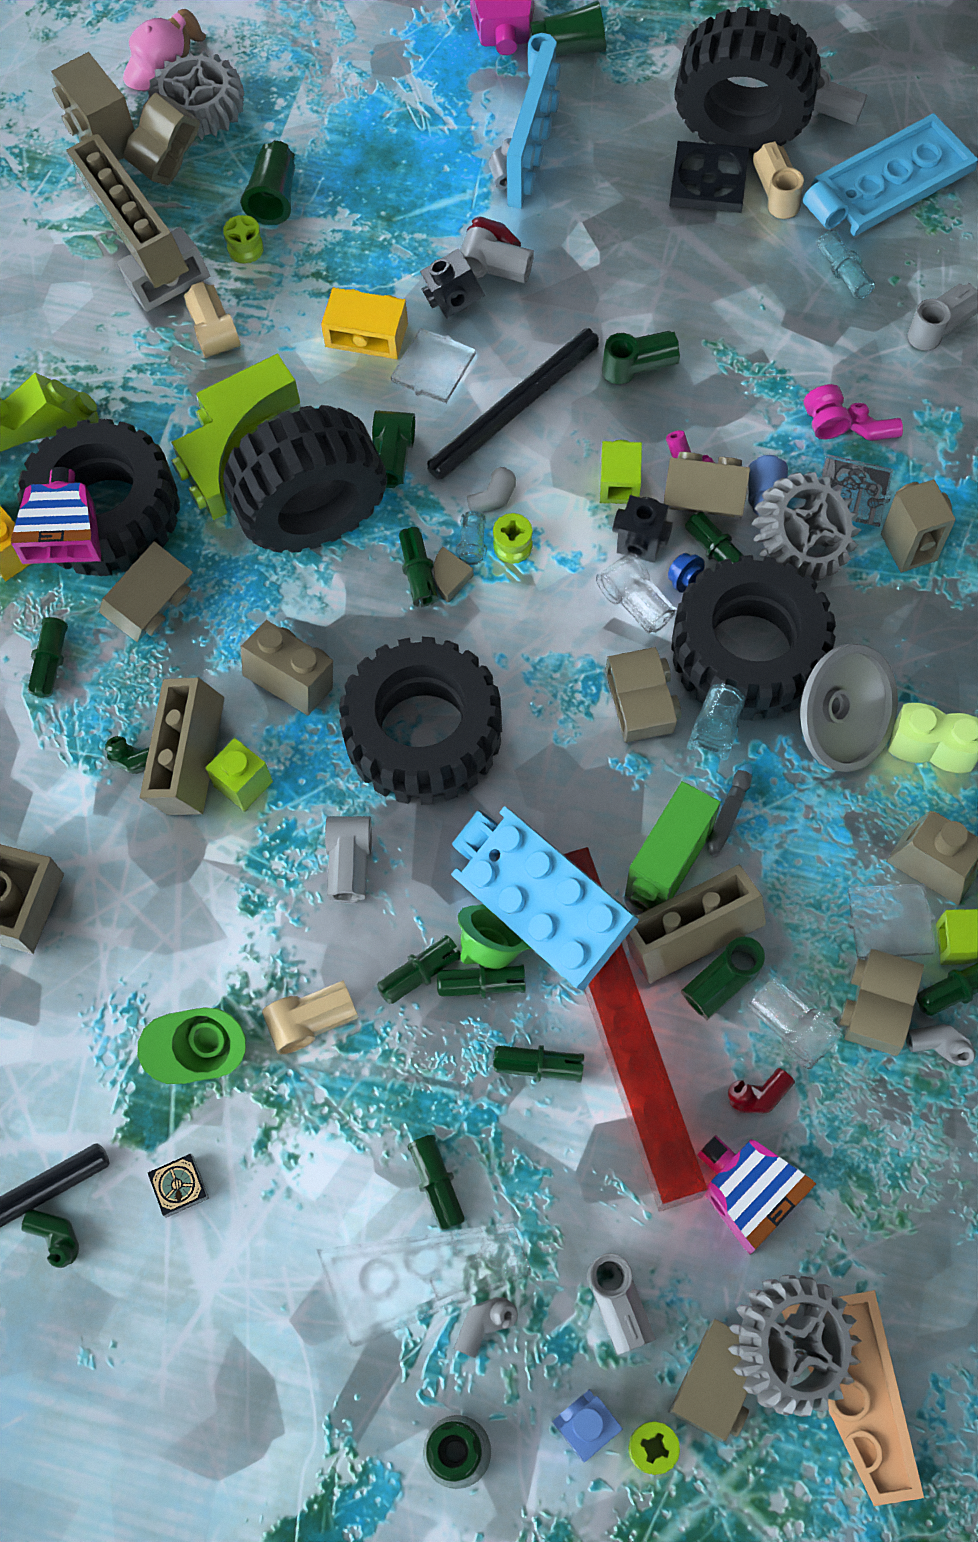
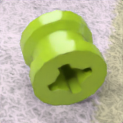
M237 215L225 223L223 235L227 242L228 254L232 260L246 264L254 262L261 257L264 245L260 237L259 224L254 218L247 215Z
M510 513L499 517L494 523V553L503 562L510 564L520 563L531 554L533 531L532 525L526 517Z
M654 1421L644 1423L634 1430L629 1440L628 1450L630 1459L635 1467L644 1473L659 1475L668 1472L674 1467L679 1458L680 1445L676 1434L670 1427L664 1423Z

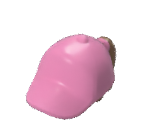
M181 9L168 20L152 18L143 22L134 30L129 38L131 57L123 76L124 82L128 87L138 91L150 90L149 80L155 77V69H164V61L174 62L176 61V55H179L181 58L186 57L190 50V39L197 42L205 40L206 34L201 31L198 20L192 12L187 9Z

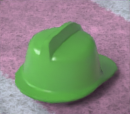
M484 904L464 907L458 913V924L462 929L460 936L462 952L460 957L464 964L478 963L491 969H501L508 966L521 951L532 949Z
M203 1007L168 1013L153 1019L141 1033L138 1040L137 1056L142 1068L153 1079L165 1084H185L219 1078L230 1074L242 1062L246 1052V1037L241 1025L231 1014L219 1008Z

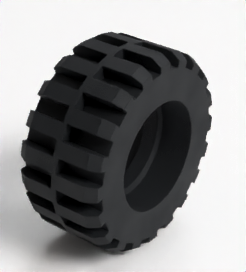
M739 7L737 12H730L727 9L717 13L715 19L709 17L700 23L699 27L693 30L687 38L674 91L675 101L677 102L676 108L682 120L685 119L684 123L692 133L697 131L699 138L706 143L711 141L718 145L749 147V150H755V153L762 148L763 144L776 141L777 145L783 146L787 140L791 141L798 136L811 120L821 68L820 56L817 53L818 48L810 36L807 37V32L798 23L793 25L790 17L782 13L779 16L771 14L770 9L761 7L759 11H752L750 7ZM748 77L759 80L768 86L746 87L735 84L727 78Z
M320 405L318 409L312 406L300 407L299 411L293 413L289 410L278 414L279 418L271 422L266 420L257 426L258 430L254 433L248 432L241 439L240 447H234L229 455L223 475V485L246 537L264 549L279 553L288 550L291 553L301 552L302 549L308 547L311 550L321 547L322 543L330 540L334 542L340 539L341 535L345 532H352L359 527V522L363 519H368L374 513V506H378L383 499L387 484L386 468L364 423L352 413L341 408L336 410V408L329 405Z
M87 419L77 421V426L67 429L64 426L56 430V436L51 439L46 437L37 445L39 451L36 454L31 452L24 463L28 471L22 470L19 476L18 485L20 490L17 494L19 506H21L25 489L32 484H49L50 471L55 467H66L75 472V483L85 484L86 487L105 480H119L132 485L129 494L118 506L110 511L96 515L101 561L56 563L64 569H71L73 566L76 573L91 575V571H97L99 576L112 575V570L121 569L123 573L130 569L154 541L162 548L169 541L167 532L172 533L175 530L178 522L176 514L180 511L178 489L164 452L146 432L142 430L136 432L134 425L121 421L118 425H114L111 419H98V423H90Z
M753 555L740 556L739 561L732 563L731 559H725L716 563L714 572L711 568H706L699 573L696 583H690L683 592L682 602L678 604L671 644V650L674 652L673 664L675 671L682 673L681 683L686 690L691 692L695 689L697 691L696 700L705 707H708L710 703L718 707L716 713L728 717L730 712L740 714V720L753 721L755 714H762L764 720L776 718L780 708L786 713L791 712L799 707L805 684L816 664L834 648L836 636L833 632L836 622L834 614L828 611L830 602L826 594L822 591L817 593L816 588L818 584L809 575H806L804 578L798 574L799 568L790 563H787L784 567L775 563L776 558L764 556L763 561L753 560ZM733 617H760L773 623L783 632L788 640L790 650L782 656L768 661L742 659L730 653L722 646L714 633V629L723 621Z
M422 636V642L411 643L409 637L399 639V646L389 648L385 644L375 650L376 657L373 660L365 657L357 665L358 676L354 674L349 676L344 685L346 695L340 698L339 711L341 719L339 721L351 764L356 765L357 773L365 783L373 782L376 792L386 797L392 791L395 793L396 801L409 804L412 797L420 798L421 805L434 804L433 797L443 795L445 801L458 797L457 789L463 786L465 790L469 791L478 784V773L487 775L493 766V756L499 753L502 713L498 686L493 685V675L487 666L482 665L479 667V658L469 650H465L461 654L459 652V645L454 642L445 640L444 644L440 645L435 643V637ZM426 695L442 698L455 706L461 713V722L449 737L437 744L425 747H412L400 744L386 735L382 728L386 716L397 704L415 696Z

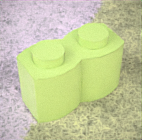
M923 703L903 704L894 724L888 752L907 762L924 763L930 761L936 767L948 772H971L978 762V718L964 713L946 715L941 710Z

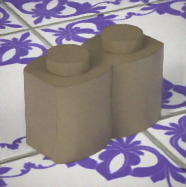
M154 93L143 106L139 126L127 139L124 159L151 181L169 185L176 177L182 165L184 153L191 146L197 135L200 120L172 98Z
M656 647L607 656L605 667L607 680L625 743L674 733L677 720L681 719V707L677 695H670L666 685L667 682L671 681L670 667L667 659H660Z
M872 948L865 960L858 958L850 984L858 986L855 1000L846 999L839 1025L847 1027L844 1040L898 1056L903 1049L924 964Z

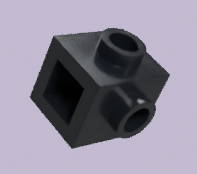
M459 248L445 257L435 260L430 266L420 271L427 283V286L421 288L431 308L433 309L439 305L446 319L485 296Z
M630 495L625 510L618 508L613 523L612 532L618 533L616 553L655 563L660 545L667 546L673 527V522L667 521L669 505L660 503L651 497L640 498Z

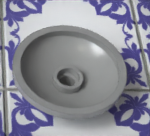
M861 644L838 646L819 660L805 684L800 705L803 737L813 757L829 769L852 772L864 768L879 756L892 734L898 707L897 686L891 667L878 651Z

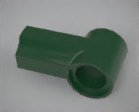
M665 331L637 338L627 333L611 335L605 343L601 369L602 375L610 383L625 384L634 378L635 373L679 364L680 352L675 332Z
M379 410L374 412L372 441L386 468V488H395L399 484H404L408 450L413 448L415 439V413Z
M746 936L737 937L728 944L723 953L681 990V994L685 997L688 1004L708 1021L743 987L757 978L765 961L763 947L753 938ZM736 952H745L752 957L755 966L750 970L738 969L732 963L731 956Z

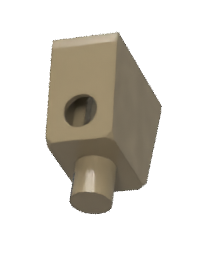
M929 811L908 826L886 862L959 905L978 875V837L967 831V828L962 823L950 821L935 811Z

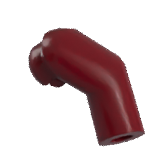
M480 216L472 220L473 224L467 229L468 231L473 227H481L493 233L497 241L521 247L519 239L501 222Z
M777 1068L763 1086L745 1085L743 1080H738L732 1083L728 1089L730 1105L741 1113L767 1114L775 1108L795 1084V1080L781 1068Z

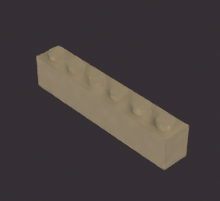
M98 133L66 149L85 188L155 289L163 284L174 282L180 275L189 271L172 233Z

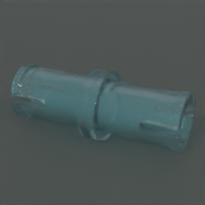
M830 230L824 233L818 239L817 247L830 262L832 273L836 278H841L855 299L865 298L875 288V282L860 265L861 259L855 251L849 250L836 230L835 232Z

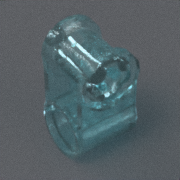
M716 684L710 687L692 729L687 745L688 749L694 750L698 747L718 754L721 760L728 761L739 730L738 723L745 704V698L738 689L725 684Z

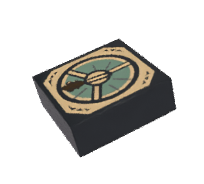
M191 1153L148 1172L159 1207L165 1218L209 1199L194 1156Z

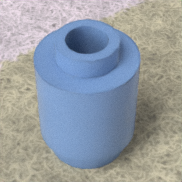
M774 455L760 456L748 466L750 467L748 501L753 507V512L759 516L760 514L754 508L758 503L764 501L762 497L764 491L773 487L774 482L777 480L788 478L787 463Z

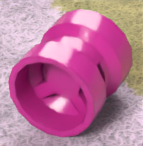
M834 384L823 385L810 391L803 400L807 414L813 417L812 428L818 439H832L850 429L852 418L849 410L842 405L844 397L839 386Z

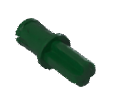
M704 513L693 514L685 524V529L706 550L705 556L709 560L714 559L716 562H720L725 559H731L732 563L739 561L740 556H744L731 542L732 537L729 534H723Z
M410 527L403 529L399 533L405 560L402 571L408 577L413 605L417 607L419 605L421 607L432 605L438 600L431 571L434 567L433 561L427 558L422 533L419 531V528Z
M54 617L42 619L37 649L32 650L31 653L34 663L28 692L37 698L50 697L52 695L58 666H61L64 662L61 652L68 624Z
M444 935L442 939L417 956L410 954L407 963L377 983L380 995L388 1004H394L424 983L427 986L431 984L430 978L436 975L438 971L461 959L460 951L453 950L457 947L448 935Z
M978 963L962 971L953 969L948 973L946 979L918 992L916 1000L920 1010L928 1016H933L959 1002L964 1004L971 1002L973 995L978 993Z
M479 964V968L440 970L437 973V991L439 996L442 997L481 995V999H486V994L525 993L526 984L524 979L507 980L525 978L524 964L506 966L501 969L484 968V966Z
M499 1045L494 1050L493 1070L497 1073L535 1077V1082H540L541 1078H550L581 1083L584 1053L544 1050V1045H539L538 1050Z
M427 1135L412 1141L407 1147L411 1152L422 1182L418 1186L420 1192H426L439 1229L441 1231L451 1230L461 1225L465 1218L451 1180L454 1179L453 1173H447L435 1141V1135Z

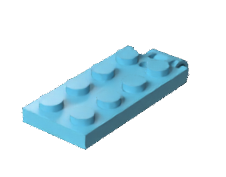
M546 33L535 34L528 41V74L530 81L507 152L508 207L522 209L526 194H532L535 184V172L533 170L534 167L541 166L544 145L542 140L549 139L552 126L550 114L551 112L556 113L559 106L560 91L555 90L561 64L556 63L557 41Z
M933 113L816 176L811 183V187L803 197V204L826 229L834 228L846 219L852 225L850 233L855 237L975 171L978 158Z
M504 806L499 812L504 818L498 824L488 815L477 810L452 842L453 847L469 859L470 862L463 871L456 868L451 875L575 988L584 991L640 919L515 812ZM500 853V858L496 861V856Z

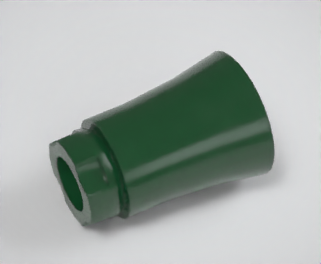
M598 0L574 10L546 16L544 21L530 22L532 36L546 33L557 41L556 57L578 53L606 52L604 23Z
M276 140L263 144L260 153L256 157L249 183L241 196L240 203L244 213L254 218L258 223L278 225L285 222L291 214V189L295 171V153L289 149L288 144Z
M461 1415L446 1417L438 1421L426 1436L423 1447L424 1463L429 1474L439 1484L452 1489L469 1487L479 1481L488 1469L491 1459L490 1440L486 1431L475 1420ZM453 1441L461 1442L465 1448V1455L459 1462L450 1461L446 1455L447 1446Z

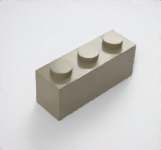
M199 677L163 679L139 798L167 815L203 814L210 780L205 767L214 758L225 697Z
M739 864L637 915L636 917L640 920L626 936V941L630 954L649 984L728 945L737 937H744L765 926L766 919L762 895Z

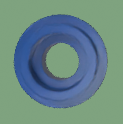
M688 553L678 556L668 571V579L672 582L673 588L683 593L690 583H696L697 575L705 568L704 559L696 554L690 555Z

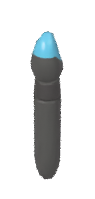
M749 763L742 765L734 775L732 787L724 801L709 838L708 853L710 855L718 854L724 847L743 803L745 792L750 789L753 769Z

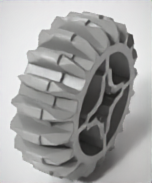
M191 51L187 57L181 58L179 55H176V61H164V69H155V77L149 80L148 100L154 93L170 97L200 120L196 136H199L202 141L204 136L212 134L217 138V131L220 129L229 131L230 123L238 122V115L243 112L244 89L240 76L237 74V70L233 69L230 65L229 60L222 61L218 54L210 58L205 51L199 56H194Z
M801 472L789 475L788 478L777 480L774 482L773 487L764 491L762 495L764 501L758 503L754 508L760 516L755 518L751 525L759 528L761 533L755 535L753 541L763 542L765 547L759 556L770 555L771 558H776V564L784 567L787 563H790L799 568L798 574L804 578L806 575H809L814 581L824 579L826 575L836 574L840 570V566L847 564L851 560L848 553L854 551L858 546L852 537L857 536L861 529L853 526L852 521L857 519L859 513L850 512L848 508L853 498L847 497L843 499L840 496L843 486L836 485L831 488L830 476H823L818 479L816 472H808L804 475ZM791 498L806 500L805 505L792 510L786 507ZM820 544L825 547L819 557L806 555L808 549Z
M782 1275L779 1281L776 1279L762 1281L763 1291L753 1289L747 1292L752 1306L740 1305L736 1308L739 1315L743 1318L742 1325L733 1324V1326L729 1327L734 1334L739 1335V1344L732 1345L728 1350L734 1355L741 1356L742 1359L732 1370L737 1375L747 1376L742 1388L747 1393L757 1395V1402L761 1406L773 1407L776 1413L789 1416L794 1412L797 1416L807 1417L808 1415L811 1416L812 1410L819 1412L829 1410L828 1399L834 1401L844 1399L839 1384L850 1385L855 1382L847 1372L849 1365L861 1363L855 1355H851L852 1346L862 1341L858 1336L850 1335L849 1329L857 1320L852 1315L843 1314L847 1302L840 1297H832L833 1288L826 1284H817L816 1280L812 1277L801 1276L796 1278L795 1275ZM796 1303L800 1304L796 1314L791 1313L785 1323L775 1322L778 1315L787 1307ZM786 1335L795 1336L796 1338L792 1340ZM794 1341L797 1342L796 1349L793 1348ZM797 1350H799V1351L802 1352L803 1354H798V1353H794V1352H796ZM806 1367H814L812 1373L805 1380L790 1386L794 1377L800 1378Z

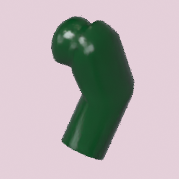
M121 736L112 737L106 742L107 759L113 766L131 774L145 771L149 747L140 751L128 745L126 739Z
M28 1209L23 1218L21 1230L45 1238L50 1253L47 1260L51 1266L64 1268L72 1264L78 1256L79 1243L71 1222L66 1218Z

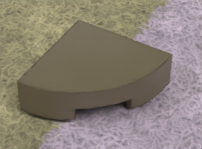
M441 548L434 561V580L441 597L446 602H449L474 576V571L472 567L446 548Z

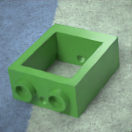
M681 781L629 867L625 896L630 898L629 902L635 908L645 912L676 895L711 835L721 801Z

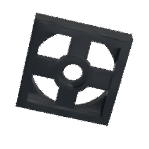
M678 141L669 206L742 213L749 147ZM688 158L704 159V165L699 170L681 169L682 164ZM718 161L734 162L739 169V174L722 173L718 169ZM706 174H711L715 176L716 180L712 183H707L702 177ZM683 184L695 185L700 191V195L692 193ZM721 188L734 189L725 195L714 197L715 192Z

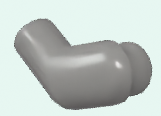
M512 138L505 139L502 146L494 151L489 160V167L495 185L501 190L507 189V152Z
M505 467L495 469L492 472V478L486 491L467 496L471 515L501 508L508 503L516 486V477L511 470Z
M941 1024L908 1030L906 1040L908 1048L912 1053L934 1049L950 1063L960 1067L970 1065L975 1059L976 1052L972 1042L950 1025Z
M495 1297L470 1307L453 1349L476 1358L485 1334L507 1329L515 1324L518 1317L515 1305L506 1298Z

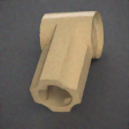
M776 141L763 144L762 148L754 153L753 164L768 196V211L771 215L780 219L794 217L799 212L804 184L803 175L800 171L793 168L784 146L777 145Z
M204 282L191 285L190 290L184 294L191 318L194 321L195 325L193 327L204 357L208 358L240 347V340L230 314L225 313L214 285H208Z
M344 980L302 998L290 996L279 999L262 1010L274 1046L280 1055L298 1051L311 1044L315 1040V1036L358 1018Z

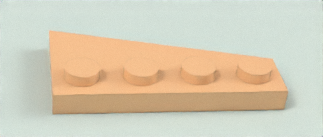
M875 1290L840 1296V1298L847 1302L843 1314L852 1315L857 1320L849 1329L850 1335L858 1336L862 1341L852 1346L851 1355H855L861 1363L849 1365L847 1372L855 1382L850 1385L839 1384L844 1399H839L838 1401L828 1399V1411L874 1506L924 1498ZM800 1304L791 1305L782 1311L785 1321L791 1313L796 1314ZM808 1366L810 1373H812L814 1367Z

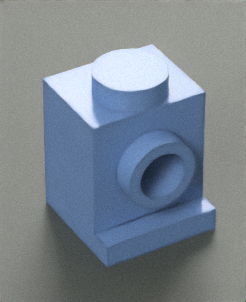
M590 1389L552 1421L583 1463L623 1430L598 1396L595 1397Z

